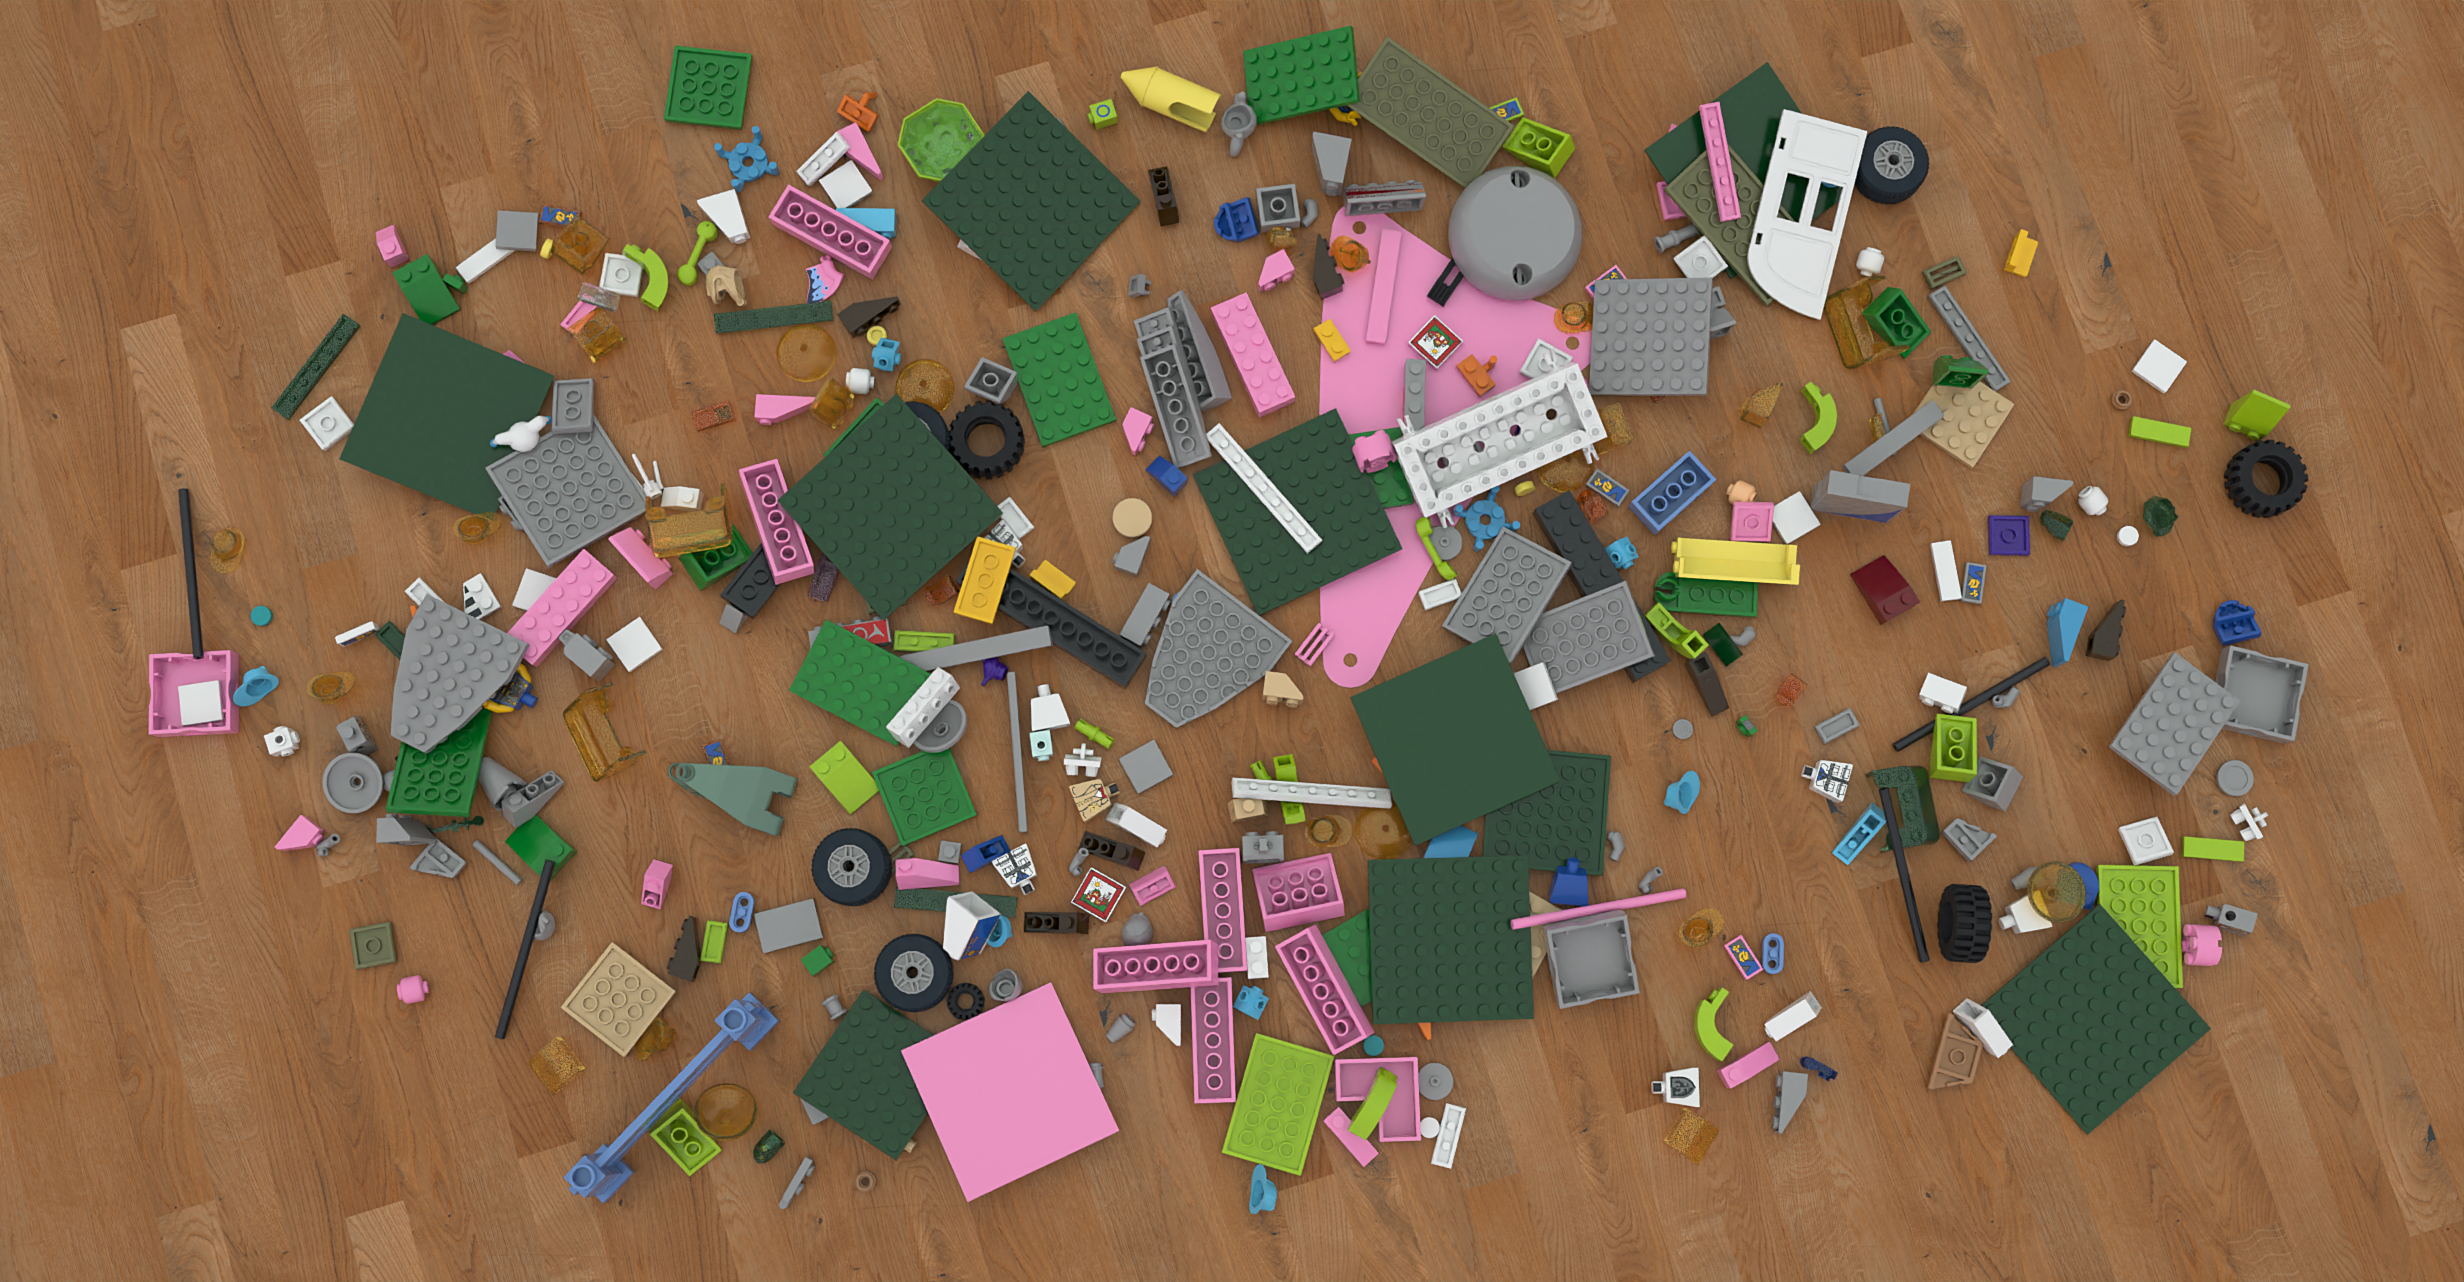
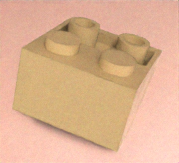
M1266 671L1262 700L1266 701V704L1278 705V702L1286 703V707L1297 708L1298 705H1302L1303 695L1287 674Z

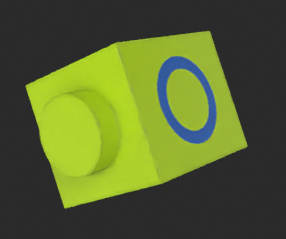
M1111 99L1089 106L1090 113H1087L1090 125L1094 124L1096 130L1118 123L1117 114Z

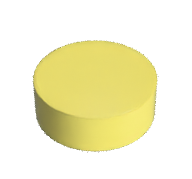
M549 238L545 241L540 253L541 257L549 259L552 256L556 246L555 241Z
M873 326L867 332V339L873 346H877L881 338L887 339L885 329L880 326Z
M1525 481L1518 484L1514 490L1517 496H1524L1534 491L1535 486L1532 481Z

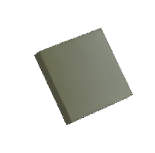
M392 922L349 929L355 970L398 962Z

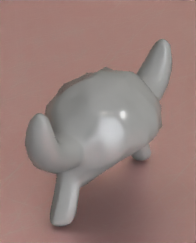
M1244 91L1234 95V104L1224 111L1221 120L1223 132L1231 138L1230 157H1236L1240 153L1244 139L1254 132L1257 125V115L1253 108L1246 104V94Z

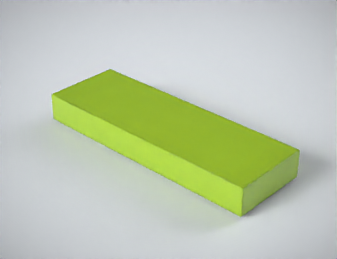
M2133 416L2128 436L2187 448L2189 447L2191 428Z
M895 630L893 650L922 652L955 644V634Z
M2184 836L2182 837L2181 857L2244 862V841Z

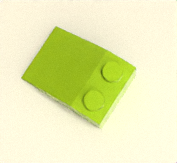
M1522 117L1502 146L1505 151L1528 166L1542 171L1553 178L1557 176L1575 150L1574 143L1569 134Z
M2253 389L2230 405L2223 425L2229 427L2228 429L2233 432L2246 434L2249 439L2261 440L2271 432L2290 409L2291 405Z
M1936 714L1930 754V778L1969 783L1977 775V718Z
M839 741L809 766L850 815L879 792L876 781L842 741Z
M682 1099L674 1103L649 1129L650 1135L689 1176L722 1151V1148Z

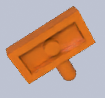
M865 92L860 101L846 94L836 112L853 123H857L858 126L867 132H871L879 114L866 105L869 100L877 98V92Z
M1471 354L1456 365V368L1479 397L1496 385L1487 373L1495 367L1497 362L1496 356L1492 355L1489 361L1481 366L1474 355Z

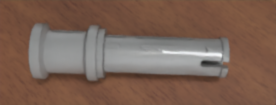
M1691 224L1677 231L1670 230L1664 236H1656L1653 241L1656 250L1661 254L1664 253V250L1672 246L1677 247L1681 241L1700 233L1694 224Z

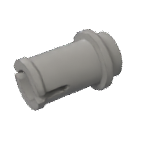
M1101 1062L1089 1063L1099 1088L1104 1087L1102 1075L1104 1066L1101 1065Z

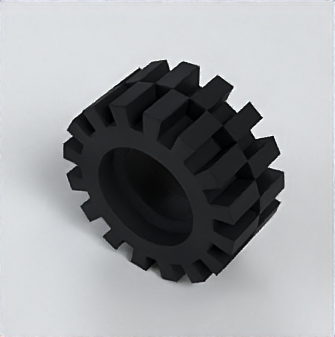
M960 983L949 991L947 1007L956 1018L969 1020L982 1012L985 999L982 991L977 986L970 983ZM964 993L970 994L974 1000L972 1007L969 1009H962L958 1005V998Z

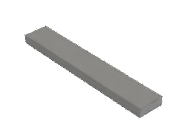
M1944 285L1931 293L1928 299L1967 356L1972 358L1973 361H1979L1989 370L1988 375L1983 378L1988 387L1996 392L2010 383V379L1947 287Z
M1933 400L1843 465V469L1846 473L1865 475L1945 415Z

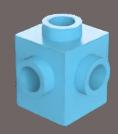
M881 338L872 352V359H874L873 367L883 371H893L895 366L899 365L901 361V354L899 353L900 342Z
M1628 537L1619 539L1605 548L1616 569L1622 567L1625 570L1634 565L1633 560L1639 557Z
M1243 985L1233 1008L1259 1020L1269 998L1262 994V989L1254 985L1252 988Z

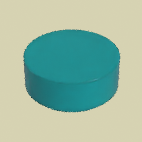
M257 606L251 612V620L258 626H266L272 621L273 613L265 606Z
M1372 1035L1364 1040L1363 1048L1368 1055L1377 1056L1383 1051L1384 1043L1380 1037Z

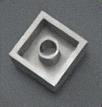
M1295 184L1256 188L1261 233L1284 230L1285 227L1290 229L1300 227Z

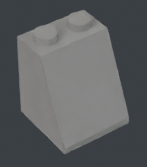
M1313 131L1311 150L1321 191L1325 192L1328 196H1341L1352 139Z

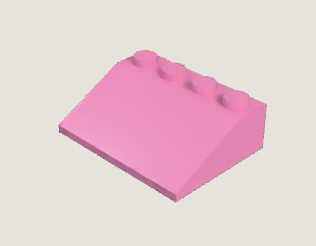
M1331 853L1252 869L1265 932L1345 916L1344 903Z

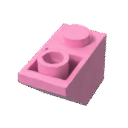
M1284 249L1266 258L1258 283L1259 292L1263 290L1269 291L1276 286L1275 284L1281 281L1284 283L1292 279L1295 268Z
M1130 407L1122 426L1131 453L1136 456L1138 451L1141 452L1146 443L1144 438L1146 434L1150 435L1154 424L1152 423V416Z
M653 859L644 875L641 904L661 910L671 881L673 865Z

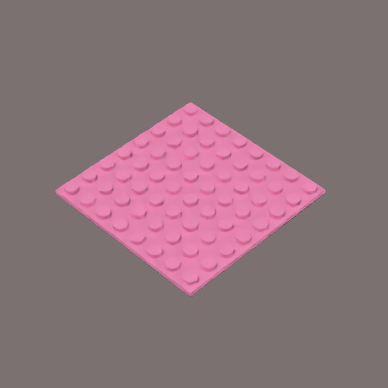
M1051 982L901 1050L967 1202L1119 1132Z

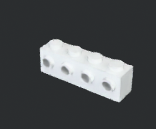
M937 667L886 728L895 740L909 748L960 689L959 685L952 675Z

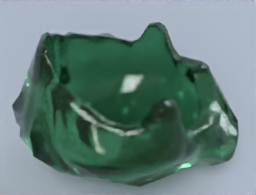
M2154 495L2144 503L2143 519L2152 528L2153 534L2161 537L2171 532L2174 522L2178 519L2172 502L2168 498Z

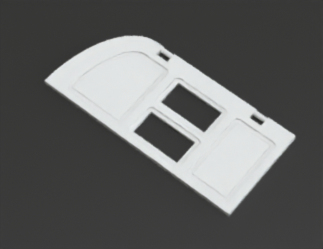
M1783 109L1748 248L1747 263L1754 280L1770 297L1797 313L1821 320L1867 131ZM1781 138L1785 139L1783 149H1779ZM1788 173L1809 178L1798 223L1777 217ZM1821 182L1842 187L1832 232L1810 226ZM1758 233L1762 234L1759 245L1755 244Z

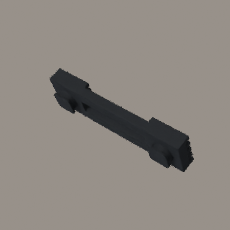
M1453 258L1427 294L1428 298L1442 307L1464 277L1459 271L1450 286L1443 283L1455 266Z

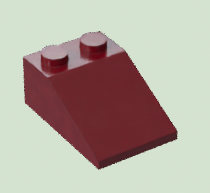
M1885 555L1850 574L1880 625L1920 603L1909 583Z

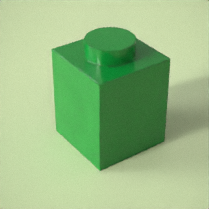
M819 945L803 957L801 961L810 974L815 977L835 962L832 959L835 955L828 946L824 948V946Z

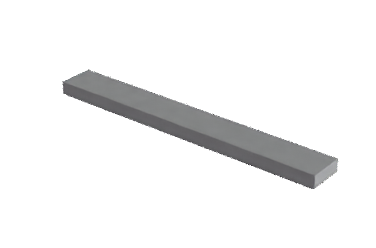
M1043 626L898 657L925 671L936 670L937 667L941 669L1053 646L1050 627Z
M1008 672L1007 681L1019 832L1024 834L1028 833L1017 679L1015 672Z

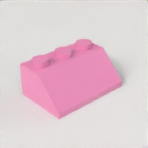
M629 527L608 538L655 590L673 575L670 570L672 567L665 558L661 560L657 556L659 551L652 544L648 546L643 541L646 537L639 529L634 531Z

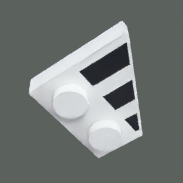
M480 573L463 583L465 613L483 620L502 608L483 574Z

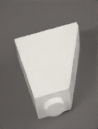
M735 189L697 200L701 210L731 243L740 244L744 243L746 239L751 238Z
M1114 802L1105 818L1106 821L1154 847H1158L1165 840L1167 829L1128 806Z
M1809 991L1769 1018L1764 1024L1766 1026L1765 1031L1770 1038L1778 1041L1815 1018L1822 1007L1812 992Z
M1966 998L1952 1011L1961 1023L1970 1030V1033L1983 1043V1048L1995 1057L1999 1058L2001 1055H2004L2013 1045L1988 1009Z

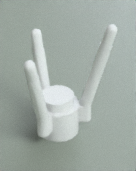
M632 454L645 483L642 486L636 478L635 480L648 500L661 496L663 494L661 490L664 487L661 483L657 461H653L656 477L655 483L654 480L649 481L636 454Z

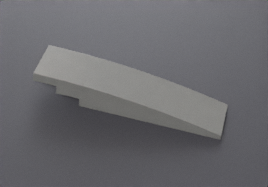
M1167 307L1134 320L1139 336L1137 342L1142 354L1140 360L1174 466L1179 469L1211 457L1199 402L1172 309Z

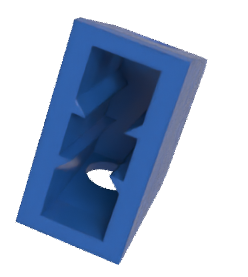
M1570 857L1567 860V866H1557L1548 892L1550 903L1588 906L1587 873L1585 868H1579L1580 860L1578 858Z

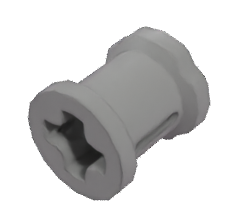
M838 994L821 1003L830 1013L831 1021L847 1013V1010L843 1009L838 1000Z

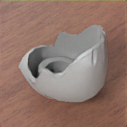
M542 910L539 916L534 940H547L555 931V918L547 910Z
M1143 912L1130 916L1122 928V941L1125 946L1148 945L1153 936L1151 923Z
M1007 968L994 975V980L991 981L988 987L989 995L992 999L998 1001H1011L1017 998L1023 990L1020 976L1017 972Z

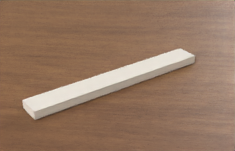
M1220 423L1207 433V439L1307 554L1322 542L1318 534Z
M1232 778L1231 782L1234 798L1390 809L1392 806L1390 789L1246 778Z

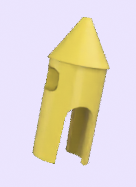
M1159 66L1125 71L1121 74V79L1141 107L1149 108L1205 133L1209 130L1216 115L1213 109L1221 98V94L1160 69Z

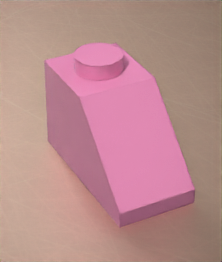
M394 224L376 232L377 245L384 261L391 268L409 260Z
M300 815L275 848L281 851L311 848L323 840V834L326 831L307 816Z

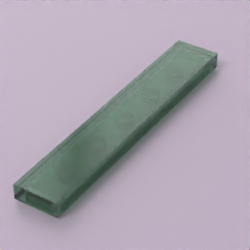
M832 301L714 314L716 334L834 321Z
M342 314L271 408L290 420L361 326L345 314Z
M896 887L894 908L946 912L948 897L962 894V892L926 889L899 890ZM976 894L1001 915L1016 918L1017 897Z

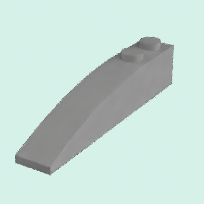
M1180 290L1169 297L1167 302L1168 307L1173 312L1202 412L1222 405L1232 399L1219 358L1206 329L1183 290Z

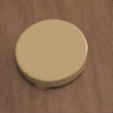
M1128 498L1121 501L1115 507L1113 524L1121 535L1136 539L1150 529L1152 513L1144 501L1137 498Z

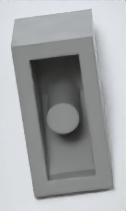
M1145 536L1121 547L1120 552L1115 553L1112 561L1115 564V570L1138 577L1151 541L1150 537Z

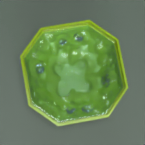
M936 98L903 119L898 147L919 178L939 183L985 135L963 103Z

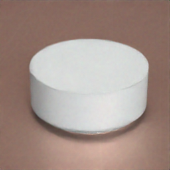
M2125 526L2117 533L2118 542L2127 547L2135 544L2139 538L2138 531L2132 526Z
M1431 1117L1422 1119L1420 1122L1421 1135L1426 1138L1435 1137L1440 1130L1438 1121Z

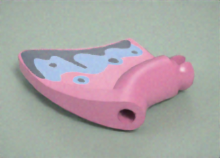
M829 255L820 258L821 264L806 269L809 278L807 304L809 306L827 300L838 290L843 281L844 274L836 271Z

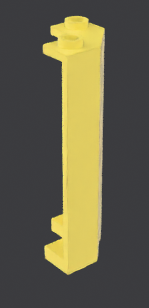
M1676 537L1675 541L1671 543V553H1674L1673 573H1675V577L1799 585L1800 565H1796L1797 545Z

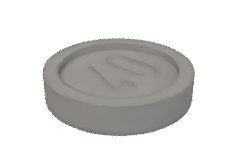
M1680 719L1674 723L1672 731L1678 739H1687L1691 736L1693 727L1688 720Z

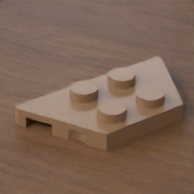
M1951 1013L1946 1014L1927 1089L1973 1083L1983 1043L1976 1036H1973L1970 1030L1956 1020L1955 1016Z

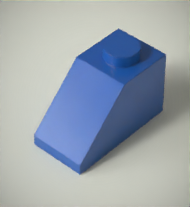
M1158 456L1146 469L1174 497L1188 483V478L1172 463L1161 456Z
M1003 835L972 847L962 854L961 857L969 873H972L992 864L993 860L1010 852V849Z

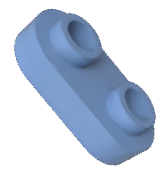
M740 892L733 900L729 925L735 932L743 933L750 928L755 906V899L750 893ZM743 899L748 900L747 906H742L741 902ZM739 919L744 920L743 926H738L737 922Z
M1772 933L1766 935L1762 941V968L1768 974H1777L1783 968L1784 941L1780 935ZM1770 940L1775 942V947L1769 946ZM1770 960L1774 961L1775 966L1773 968L1769 967L1768 965Z

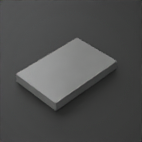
M593 378L554 381L551 429L553 434L593 431L595 388Z
M814 898L754 914L764 954L824 938Z

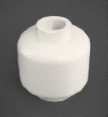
M1870 247L1860 251L1856 268L1861 270V275L1872 277V274L1880 273L1884 262V256L1881 254L1882 251Z
M852 368L846 375V388H849L850 393L868 394L869 389L874 388V377H871L868 369Z
M2088 486L2079 493L2078 504L2086 514L2101 515L2106 511L2108 498L2099 487Z

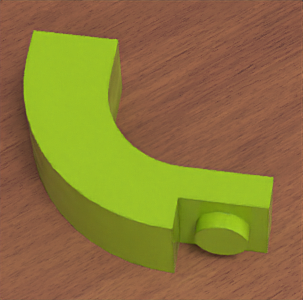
M626 244L622 255L643 267L649 277V285L641 297V302L658 312L664 302L668 288L666 268L660 257L650 248L643 254L642 250L636 245L632 244L630 246Z
M1809 382L1801 389V392L1814 408L1816 422L1814 427L1802 435L1799 440L1811 455L1821 448L1833 434L1837 422V410L1830 393L1822 397L1820 388Z
M1657 602L1644 615L1646 620L1655 629L1656 634L1675 651L1687 658L1695 659L1709 645L1696 630H1688L1678 623L1660 602Z
M1293 754L1273 757L1276 781L1298 782ZM1280 801L1285 824H1296L1306 821L1302 802Z
M1723 987L1718 988V990L1714 989L1708 997L1709 1002L1705 999L1700 1000L1694 1015V1030L1698 1042L1706 1053L1718 1062L1724 1060L1733 1046L1732 1043L1718 1033L1714 1022L1716 1011L1729 993Z
M1379 1067L1366 1098L1352 1117L1348 1131L1366 1141L1385 1112L1395 1092L1398 1078L1396 1075Z

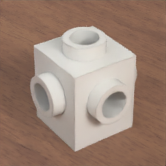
M280 726L273 729L274 732L264 735L270 755L276 757L280 755L282 757L289 756L294 753V750L299 749V735L291 728Z

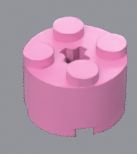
M1384 430L1377 431L1367 438L1366 436L1357 438L1355 440L1356 444L1352 447V452L1361 473H1363L1364 469L1367 473L1382 470L1388 467L1387 462L1392 460L1394 463L1397 460L1388 434H1385Z
M2185 924L2183 939L2181 940L2185 964L2198 966L2217 965L2222 954V947H2218V940H2222L2219 928L2210 925Z

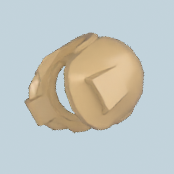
M717 265L709 270L706 275L707 295L711 296L714 304H720L724 300L725 293L728 292L738 306H746L745 290L737 268Z

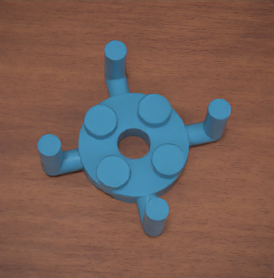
M758 126L752 127L754 134L752 143H739L732 152L725 151L720 143L714 145L718 156L728 160L729 168L737 178L731 181V185L737 193L742 191L745 182H753L763 177L765 173L775 176L780 173L775 162H770L768 165L767 155L759 146L763 135ZM748 158L754 160L753 165L750 167L743 165L744 161Z
M1499 486L1491 488L1487 499L1475 502L1468 511L1463 510V506L1460 504L1456 505L1453 509L1455 516L1465 518L1467 529L1476 538L1473 547L1475 552H1479L1484 547L1483 540L1496 537L1502 527L1516 532L1520 527L1518 521H1514L1512 524L1505 522L1503 509L1494 502ZM1487 515L1490 518V524H1481L1480 516Z

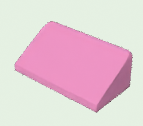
M1165 866L1129 884L1140 906L1176 887Z

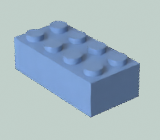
M1689 450L1636 497L1628 507L1655 536L1717 479Z

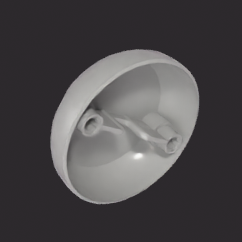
M1504 166L1482 174L1462 191L1450 214L1448 241L1455 264L1464 277L1476 288L1488 295L1504 300H1529L1555 289L1571 273L1581 252L1583 225L1574 199L1556 179L1534 168ZM1514 275L1517 276V283L1513 278Z

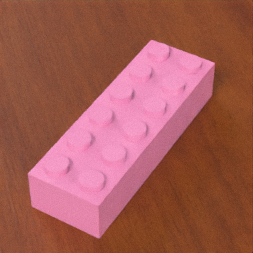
M789 184L768 217L772 225L872 280L892 249L889 239Z
M1247 292L1211 307L1213 321L1258 417H1263L1295 403V395Z
M774 459L739 469V479L775 585L814 574V564L801 527L777 501L788 491L778 460Z
M583 549L508 631L507 634L530 645L523 658L533 666L538 667L561 641L559 636L566 629L570 631L616 581L617 577Z
M1239 848L1200 850L1199 866L1204 940H1212L1218 944V973L1247 971Z
M1316 924L1275 946L1333 1055L1375 1033Z
M1212 940L1093 949V989L1101 994L1218 985V944Z
M1231 977L1218 978V985L1191 987L1195 1103L1236 1102Z

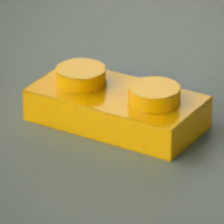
M1331 319L1313 328L1314 333L1333 362L1351 353L1350 348Z

